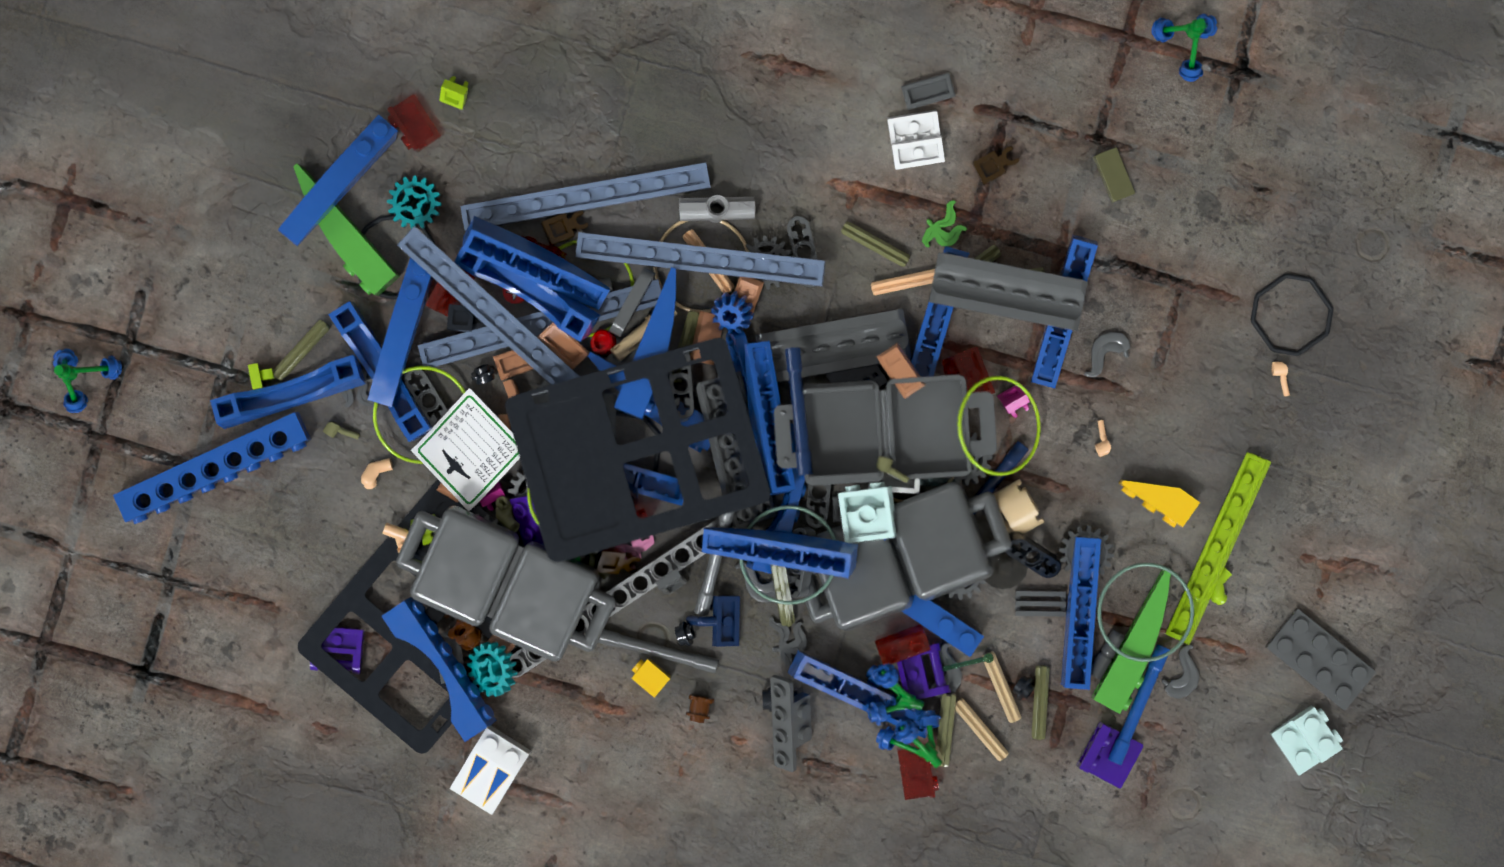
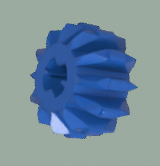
M735 291L732 295L725 292L722 298L717 297L711 313L715 315L712 319L713 323H720L719 330L725 327L727 328L728 335L732 334L734 330L739 334L743 331V328L750 326V320L754 317V312L750 311L753 303H745L746 295L739 298L737 291Z

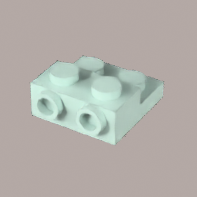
M884 482L870 483V488L860 489V485L846 486L844 492L838 493L845 542L853 543L896 537L892 486H885Z
M1309 706L1270 732L1299 776L1319 762L1323 763L1342 750L1340 743L1343 740L1335 729L1330 731L1326 725L1329 719L1321 708L1316 710L1315 707Z

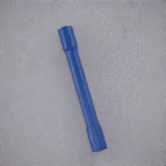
M1156 645L1151 657L1160 656L1168 652L1169 649ZM1168 656L1156 661H1149L1144 681L1137 692L1120 735L1113 745L1108 757L1109 761L1122 765L1130 747L1132 736Z

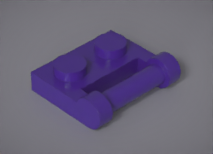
M336 627L322 643V649L331 653L353 654V661H337L348 671H352L353 674H361L364 629ZM310 662V670L318 671L319 669Z
M939 643L895 653L903 689L915 695L916 699L920 700L951 692L949 685H946L939 651H941ZM929 654L937 688L930 689L922 655Z

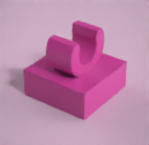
M1016 385L997 395L1001 405L1014 418L1018 417L1015 410L1023 407L1025 411L1029 410L1027 403L1030 400L1028 396Z
M500 480L480 500L482 507L487 505L490 511L494 510L492 502H495L500 496H505Z

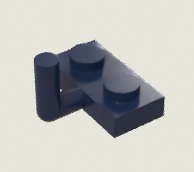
M713 596V616L689 615L686 618V622L694 626H713L712 646H739L740 596Z

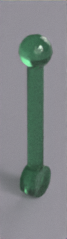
M987 653L981 658L943 666V672L981 662L991 663L994 657L992 654Z

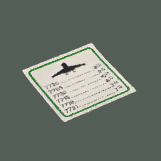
M470 388L436 423L433 429L411 449L417 458L468 511L520 459L513 433Z

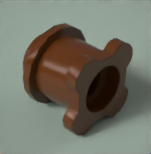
M458 619L456 625L449 630L448 637L456 639V642L463 649L472 650L479 645L482 633L475 626Z
M690 694L689 699H691L689 712H686V715L690 716V721L704 723L705 719H710L708 714L710 704L714 703V699Z

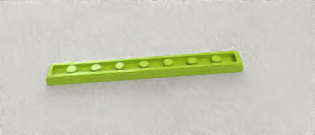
M1249 452L1246 453L1187 584L1194 603L1192 628L1184 641L1188 645L1192 641L1271 465L1269 460ZM1184 591L1165 633L1179 641L1184 636L1190 620V602L1186 591Z

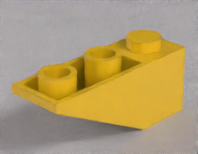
M1125 480L1119 481V484L1123 486L1122 492L1132 499L1135 496L1144 501L1142 503L1143 507L1152 513L1157 510L1163 514L1162 520L1173 528L1176 525L1183 527L1200 504L1199 501L1180 488Z

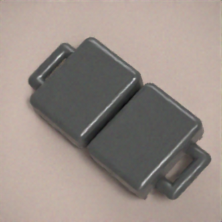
M943 375L891 379L886 385V390H879L878 384L872 380L806 384L803 386L808 442L813 474L804 475L805 481L809 485L878 482L884 477V472L878 470L876 466L880 456L893 460L891 468L909 477V480L966 476L971 472V461L962 448L958 434L959 410L967 394L966 380L963 376ZM924 382L926 384L905 399L895 385L898 383ZM989 392L972 393L963 410L962 435L971 456L993 455L997 450L994 397ZM792 404L779 405L774 410L777 463L781 468H797L796 453H792L790 420H793ZM968 408H979L981 441H970Z
M949 482L894 504L895 511H893L896 537L887 538L885 541L884 539L853 542V544H858L855 570L849 578L833 576L829 585L824 589L828 604L822 606L818 595L805 602L811 620L814 623H821L834 618L839 629L851 631L910 608L913 604L912 596L915 594L920 599L929 601L989 578L993 574V566L989 557L1008 551L1012 546L995 495L992 492H985L968 499L962 485L957 482ZM984 509L994 536V540L986 543L982 539L973 514ZM843 525L832 528L831 530L836 541L845 542ZM828 530L816 535L819 538L832 540ZM812 572L809 592L803 598L817 591L812 578L813 575L819 574L822 586L830 575Z
M450 506L444 512L442 519L425 511H420L416 514L396 559V564L399 568L417 575L410 590L413 599L473 626L481 625L486 616L493 618L489 626L490 632L493 635L553 662L562 659L568 644L586 652H591L595 649L615 606V599L613 596L594 588L599 577L598 571L594 567L574 558L562 562H553L547 556L545 545L531 541L523 548L518 545L520 539L516 532L458 506ZM426 529L435 532V535L422 562L415 559L414 556ZM587 602H590L598 607L584 635L575 631V628Z

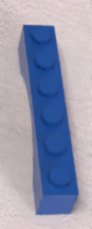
M461 249L454 261L456 265L471 275L494 283L523 298L544 313L560 330L579 342L591 334L600 317V314L575 299Z
M349 301L328 315L373 380L382 346L355 303ZM401 378L393 406L388 408L408 442H413L433 428Z
M354 355L329 362L313 372L287 382L265 388L232 393L210 400L216 424L223 429H227L365 385L366 381L360 361Z
M790 423L792 453H796L794 424ZM792 468L796 490L784 493L781 506H798L800 498L804 497L806 491V484H804L805 476L798 475L797 468ZM779 510L773 522L765 531L793 533L794 522L798 521L800 510ZM747 560L746 567L772 574L770 564Z
M411 596L382 615V618L396 638L407 641L419 648L440 671L450 695L451 722L464 742L497 721L492 708L484 702L478 687L470 681L464 666L456 660L452 654L451 646L442 639L438 633L437 625L429 619L421 602L413 599Z

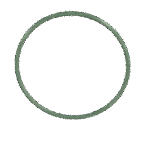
M794 505L771 508L757 516L747 528L751 529L762 517L774 511L795 509L809 513L817 518L826 527L832 540H836L833 531L823 518L807 508ZM740 559L742 573L750 587L763 598L778 604L792 605L811 600L819 595L833 578V575H830L818 591L806 598L794 601L778 600L767 596L757 589L747 575L743 560Z
M1156 563L1133 564L1117 572L1105 585L1098 602V624L1104 639L1118 654L1134 661H1156L1176 651L1189 635L1194 619L1192 595L1183 579L1168 567ZM1143 566L1160 568L1176 577L1184 587L1190 602V620L1182 639L1168 652L1151 658L1134 657L1119 650L1107 637L1101 619L1103 598L1112 582L1122 573Z

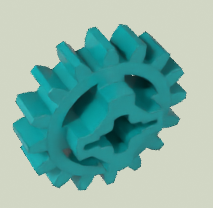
M414 175L410 182L407 177H403L404 184L401 185L396 182L395 186L398 189L396 191H389L393 195V199L387 200V203L393 205V208H390L388 212L390 214L396 213L393 221L399 222L402 220L401 227L403 228L410 224L412 229L419 224L422 229H425L426 221L433 224L434 221L431 217L433 215H440L436 211V207L442 206V203L436 201V198L440 197L441 194L439 192L433 193L436 187L433 183L426 186L428 182L426 178L419 182L418 177ZM414 187H421L425 189L427 193H423L420 195L416 192ZM404 191V192H405V196H404L403 200L398 203L399 197H400V195L402 194V192ZM413 197L417 200H421L419 203H417L416 209L412 206H408L410 203H412L411 198ZM431 203L430 209H429V211L427 212V214L425 215V214H424L425 207H426V205H428V204ZM411 212L415 220L404 217L402 213Z
M490 641L475 647V653L469 654L472 662L467 663V666L472 668V672L468 675L474 677L473 684L479 685L480 693L486 691V696L494 695L497 697L510 691V686L516 683L512 676L517 675V672L513 670L516 662H511L510 660L512 653H505V645L499 647L498 642L490 643Z

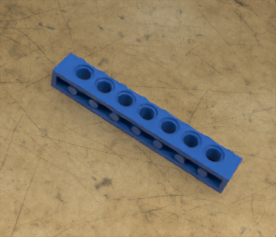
M294 412L114 494L113 497L124 521H133L135 525L147 520V514L156 511L157 514L171 509L169 504L175 501H179L182 504L193 499L192 494L201 490L203 494L215 489V483L221 480L228 483L239 478L237 473L243 470H247V473L261 468L260 463L269 459L270 463L284 457L283 452L292 449L293 452L303 449L307 446L305 442L311 440L299 412ZM281 431L287 436V441L282 446L276 442V435ZM257 442H261L264 445V452L260 456H257L253 451V447ZM235 452L239 453L242 458L238 466H234L231 463V456ZM213 462L219 467V472L214 477L208 472V467ZM189 473L194 474L196 477V483L192 487L186 483V476ZM167 483L173 487V494L170 497L165 496L163 493V487ZM143 494H148L151 499V503L147 508L140 501Z

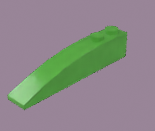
M296 163L293 167L302 192L306 196L317 181L302 165ZM337 204L319 223L324 235L345 262L343 265L345 270L351 276L355 274L362 281L359 285L368 295L373 293L379 296L400 277L398 272Z
M1162 569L1119 647V650L1134 657L1150 658L1164 617L1171 575L1169 572ZM1116 652L1091 698L1119 714L1122 710L1126 711L1133 700L1130 695L1134 688L1139 689L1144 681L1145 676L1142 674L1148 662L1134 661Z

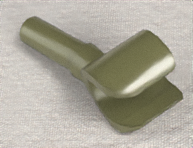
M333 421L328 422L323 429V432L332 438L338 432L357 440L360 435L359 433L344 429Z
M881 456L878 458L876 465L878 470L894 475L905 483L908 482L909 477L891 468L893 460Z

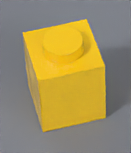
M650 658L645 662L640 659L632 669L635 674L631 679L654 698L671 679V676Z

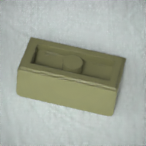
M1117 147L1093 157L1111 203L1135 194Z

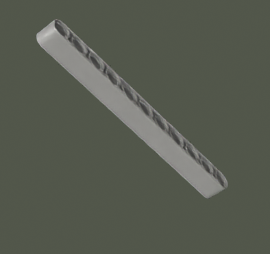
M719 518L705 527L717 528ZM704 528L607 591L606 593L613 596L616 590H623L627 594V600L624 603L615 601L610 617L657 586L655 582L664 577L656 573L655 566L657 563H666L669 567L667 574L675 569L682 570L706 554L702 553V548L696 543L697 537L703 534ZM678 549H687L690 554L689 560L686 562L678 561L676 558V551ZM637 576H644L647 579L648 585L645 589H638L635 586L634 580ZM589 603L585 606L580 617L585 622V628L578 632L586 633L594 615L593 606L595 604ZM524 648L519 649L512 654L510 660H520L523 668L517 672V675L512 677L522 676L546 660V658H535L531 655L530 651Z

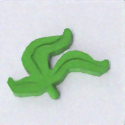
M953 200L947 203L945 219L935 223L931 219H927L926 222L930 227L926 229L922 238V243L925 247H930L928 243L933 237L940 246H952L958 240L961 231L967 230L962 225H957L950 233L941 229L942 227L954 224L956 213L953 205L956 201Z

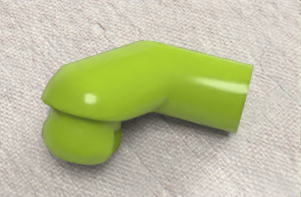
M1225 567L1210 598L1217 605H1222L1227 601L1224 583L1232 574Z

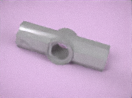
M714 195L710 198H679L680 221L710 220L715 223L723 220L755 219L754 197H723L722 195ZM714 204H719L724 211L717 214L712 212L710 207Z

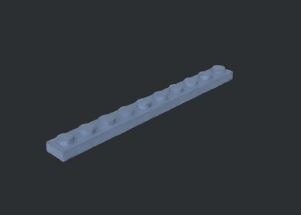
M700 163L460 207L464 230L466 231L474 216L499 226L711 187L707 164Z
M415 226L397 244L551 385L580 377Z
M578 232L575 256L584 259L669 269L672 267L677 270L822 287L826 261L580 232Z
M658 279L651 282L635 312L656 306L662 291ZM633 286L608 293L599 310L586 304L584 305L600 314L597 322L615 318ZM542 312L516 318L536 337L552 323ZM487 326L472 330V332H465L418 345L423 366L430 367L441 366L509 347Z

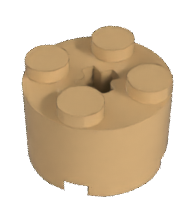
M1020 479L995 492L994 495L1001 513L1003 512L1007 519L1004 522L1008 532L1017 531L1025 534L1045 521L1043 517L1037 518L1039 509L1026 487L1022 489L1019 487L1022 484Z

